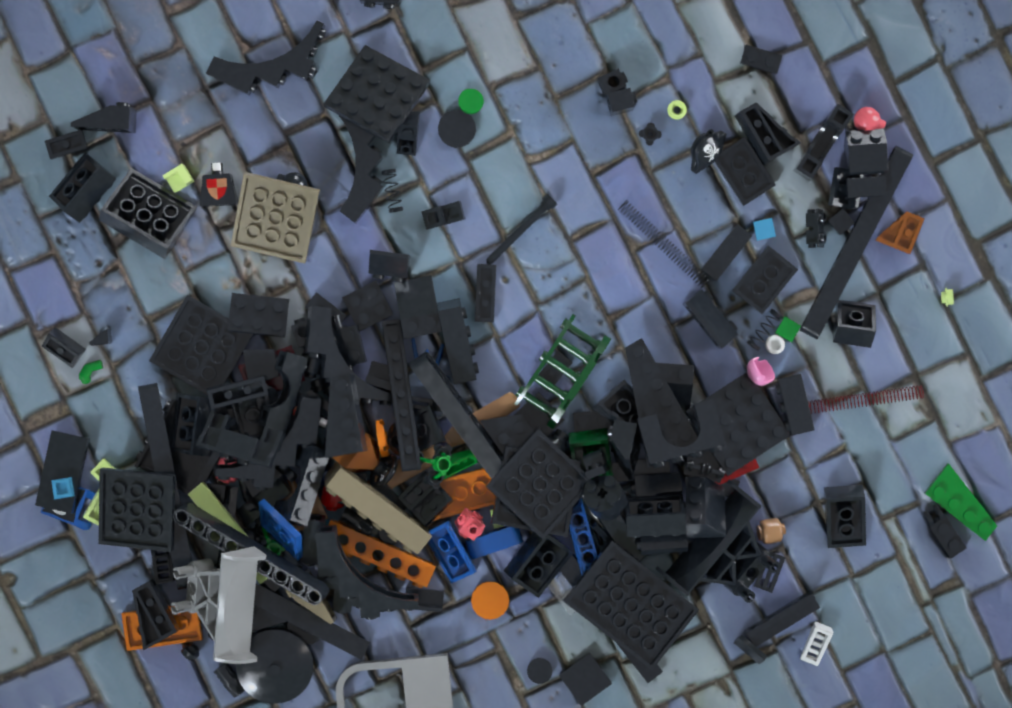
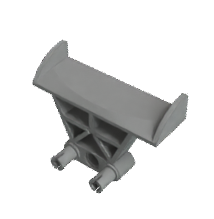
M255 546L221 553L220 568H214L213 561L210 558L192 561L187 566L175 567L173 571H177L173 572L176 580L188 577L186 600L171 603V606H175L171 607V612L173 615L184 612L198 614L214 641V661L229 664L257 662V656L250 652L257 563L258 560H265L266 554Z

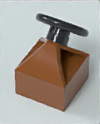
M364 430L368 451L332 458L345 469L355 473L371 471L369 477L370 485L374 488H380L387 484L394 476L398 460L392 454L379 459L378 441ZM389 460H392V462L388 465L385 463Z

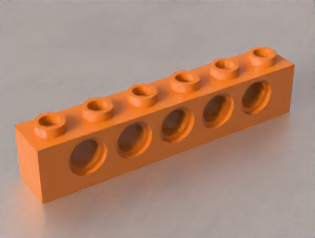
M334 519L330 520L328 525H337L338 537L341 534L348 537V543L341 544L347 557L352 558L356 556L360 558L359 561L363 564L370 566V563L377 566L379 571L384 573L390 571L395 573L394 577L402 581L408 579L413 581L412 585L422 589L423 586L427 588L437 564L387 544L371 535L367 536L354 531L352 528ZM363 542L366 545V550L359 552L356 549V543ZM381 550L384 557L377 560L374 558L373 552ZM399 558L401 566L393 567L391 559ZM411 565H415L418 567L419 573L411 575L408 568Z

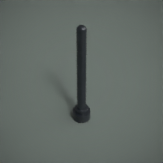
M546 194L542 198L541 205L486 259V263L493 264L546 210H553L558 204Z

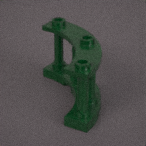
M572 314L569 320L565 318L559 327L562 331L548 352L546 350L539 358L541 364L525 388L521 386L515 395L518 397L514 403L518 406L522 398L548 414L547 417L550 420L547 426L552 429L556 426L611 341V338L606 335L601 341L599 339L595 340L571 323L576 317L574 314ZM566 331L592 346L593 354L587 355L562 339ZM557 345L583 361L585 367L581 373L578 371L574 372L551 357ZM546 363L572 379L571 381L574 384L569 391L561 390L538 375ZM534 381L559 397V400L562 402L557 409L555 407L551 408L527 392Z

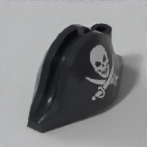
M710 129L707 133H703L695 139L691 147V171L693 173H699L718 159L724 146L726 133L723 131L714 132V130Z

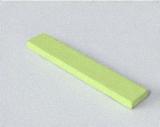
M201 482L188 493L197 507L247 536L205 482ZM257 572L256 580L260 584L268 579Z

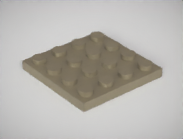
M245 172L243 174L231 246L305 264L320 189Z

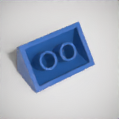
M449 519L429 530L432 537L428 544L451 584L477 572L475 564Z

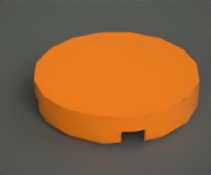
M383 419L376 420L381 457H388L390 454L388 452L387 431H385L383 426L385 422Z
M482 582L472 593V608L483 619L492 620L499 618L508 608V592L498 582Z

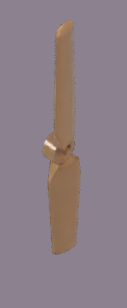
M509 392L473 414L479 422L485 419L504 417L519 408L520 403L518 406L515 405L517 397L512 392ZM453 426L444 436L446 439L444 442H447L451 447L466 444ZM432 447L422 453L424 458L432 459L435 451ZM399 459L397 470L387 484L393 489L428 469L432 464L424 462L420 470L402 472Z

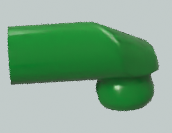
M101 359L86 363L79 373V380L83 384L90 383V376L93 371L103 369Z

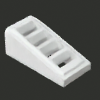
M815 621L800 659L818 666L833 635L832 628ZM814 638H817V639H820V640H823V641H822V643H821V642H818V641L814 640ZM811 645L819 647L820 649L817 650L815 648H812ZM807 653H814L817 655V657H813L811 655H808Z

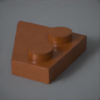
M906 211L876 237L875 241L906 254H911L925 218Z

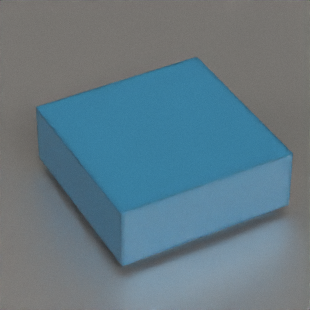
M772 218L753 222L756 241L776 237Z
M72 477L51 480L54 499L75 496Z

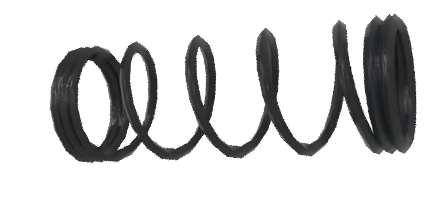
M396 169L382 171V175H394L386 178L384 181L397 176V174H390L395 173ZM384 182L386 184H394L392 186L387 187L385 189L386 192H397L386 198L388 201H398L396 203L389 205L388 208L402 201L388 199L389 197L400 193V191H387L388 188L396 186L399 183ZM403 207L389 208L388 211L389 213L403 211Z
M771 309L769 312L774 317L766 316V319L772 326L766 323L760 324L761 326L762 324H765L775 329V326L768 320L767 317H770L781 322L780 319H782L783 316L774 309ZM762 326V328H763L767 333H765V332H763V331H760V330H755L756 334H757L762 340L757 339V338H755V337H750V339H751V338H754V339H756V340H758V341H761V342L765 343V341H764L763 338L757 333V331L762 332V333H764V334H766V335H768V336H770V333ZM752 339L747 341L757 351L761 349Z

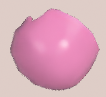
M755 357L747 364V374L754 384L764 386L775 379V373L767 360L758 361L759 357Z

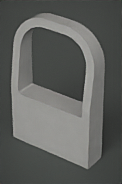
M448 653L357 662L342 672L336 685L337 708H345L344 684L350 675L364 670L402 668L406 708H453Z

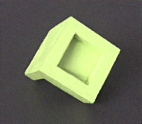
M183 164L163 175V178L167 180L175 193L195 182Z

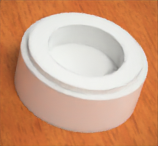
M772 335L767 338L765 347L769 353L779 354L784 350L785 342L781 336Z

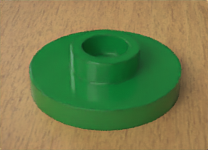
M466 89L461 92L458 98L460 109L467 114L479 112L484 104L482 94L476 89Z

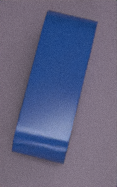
M508 526L477 536L474 541L472 539L465 541L471 559H476L524 542L520 529Z

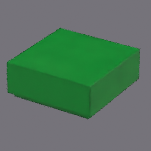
M784 316L775 334L792 342L801 325Z

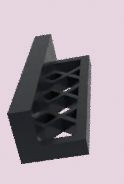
M808 591L744 631L752 644L757 647L818 610L820 606L815 600L813 593Z

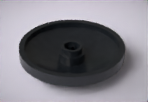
M267 628L251 635L250 652L257 656V662L236 664L237 677L243 689L253 698L271 704L284 703L299 696L308 686L313 673V657L307 643L296 633L283 628Z

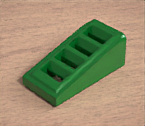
M471 450L451 454V468L446 472L444 479L478 463Z

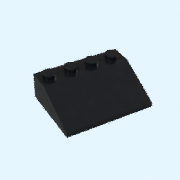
M131 168L101 208L99 221L166 259L196 211L197 206Z

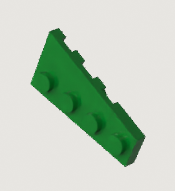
M947 463L924 494L986 541L997 525L950 464Z

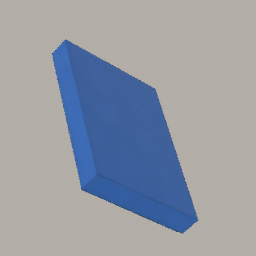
M265 499L259 502L261 526L296 560L302 558L301 534Z

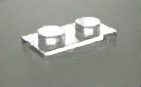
M561 574L548 585V588L569 615L572 616L576 611L567 605L563 599L573 587L564 575Z

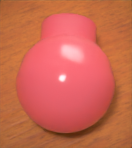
M863 107L854 116V125L857 130L868 131L885 128L886 121L882 120L879 113L872 107Z

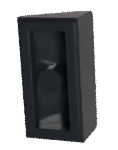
M57 328L48 333L42 344L44 349L71 368L76 365L86 350Z

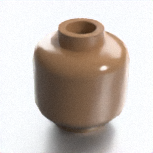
M778 518L761 520L759 525L756 526L758 540H762L764 544L781 542L783 535L786 534L784 523H781Z

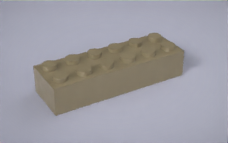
M337 461L323 477L324 486L334 497L336 495L340 496L342 503L347 507H355L358 515L365 520L368 517L373 522L372 525L380 531L384 529L387 536L393 541L397 542L399 540L403 545L402 547L409 553L414 551L416 554H419L431 539L432 535L427 527L355 473L345 469Z

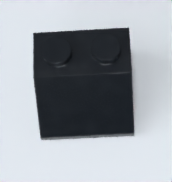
M884 128L867 131H845L844 151L849 176L888 173L887 140Z
M370 250L368 273L373 274L372 278L384 280V276L392 277L391 281L403 282V279H408L411 256Z
M838 300L833 325V342L871 348L876 334V305Z

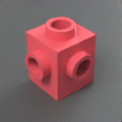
M465 507L454 522L459 530L458 534L465 539L470 538L474 541L484 531L483 517L478 512H472Z

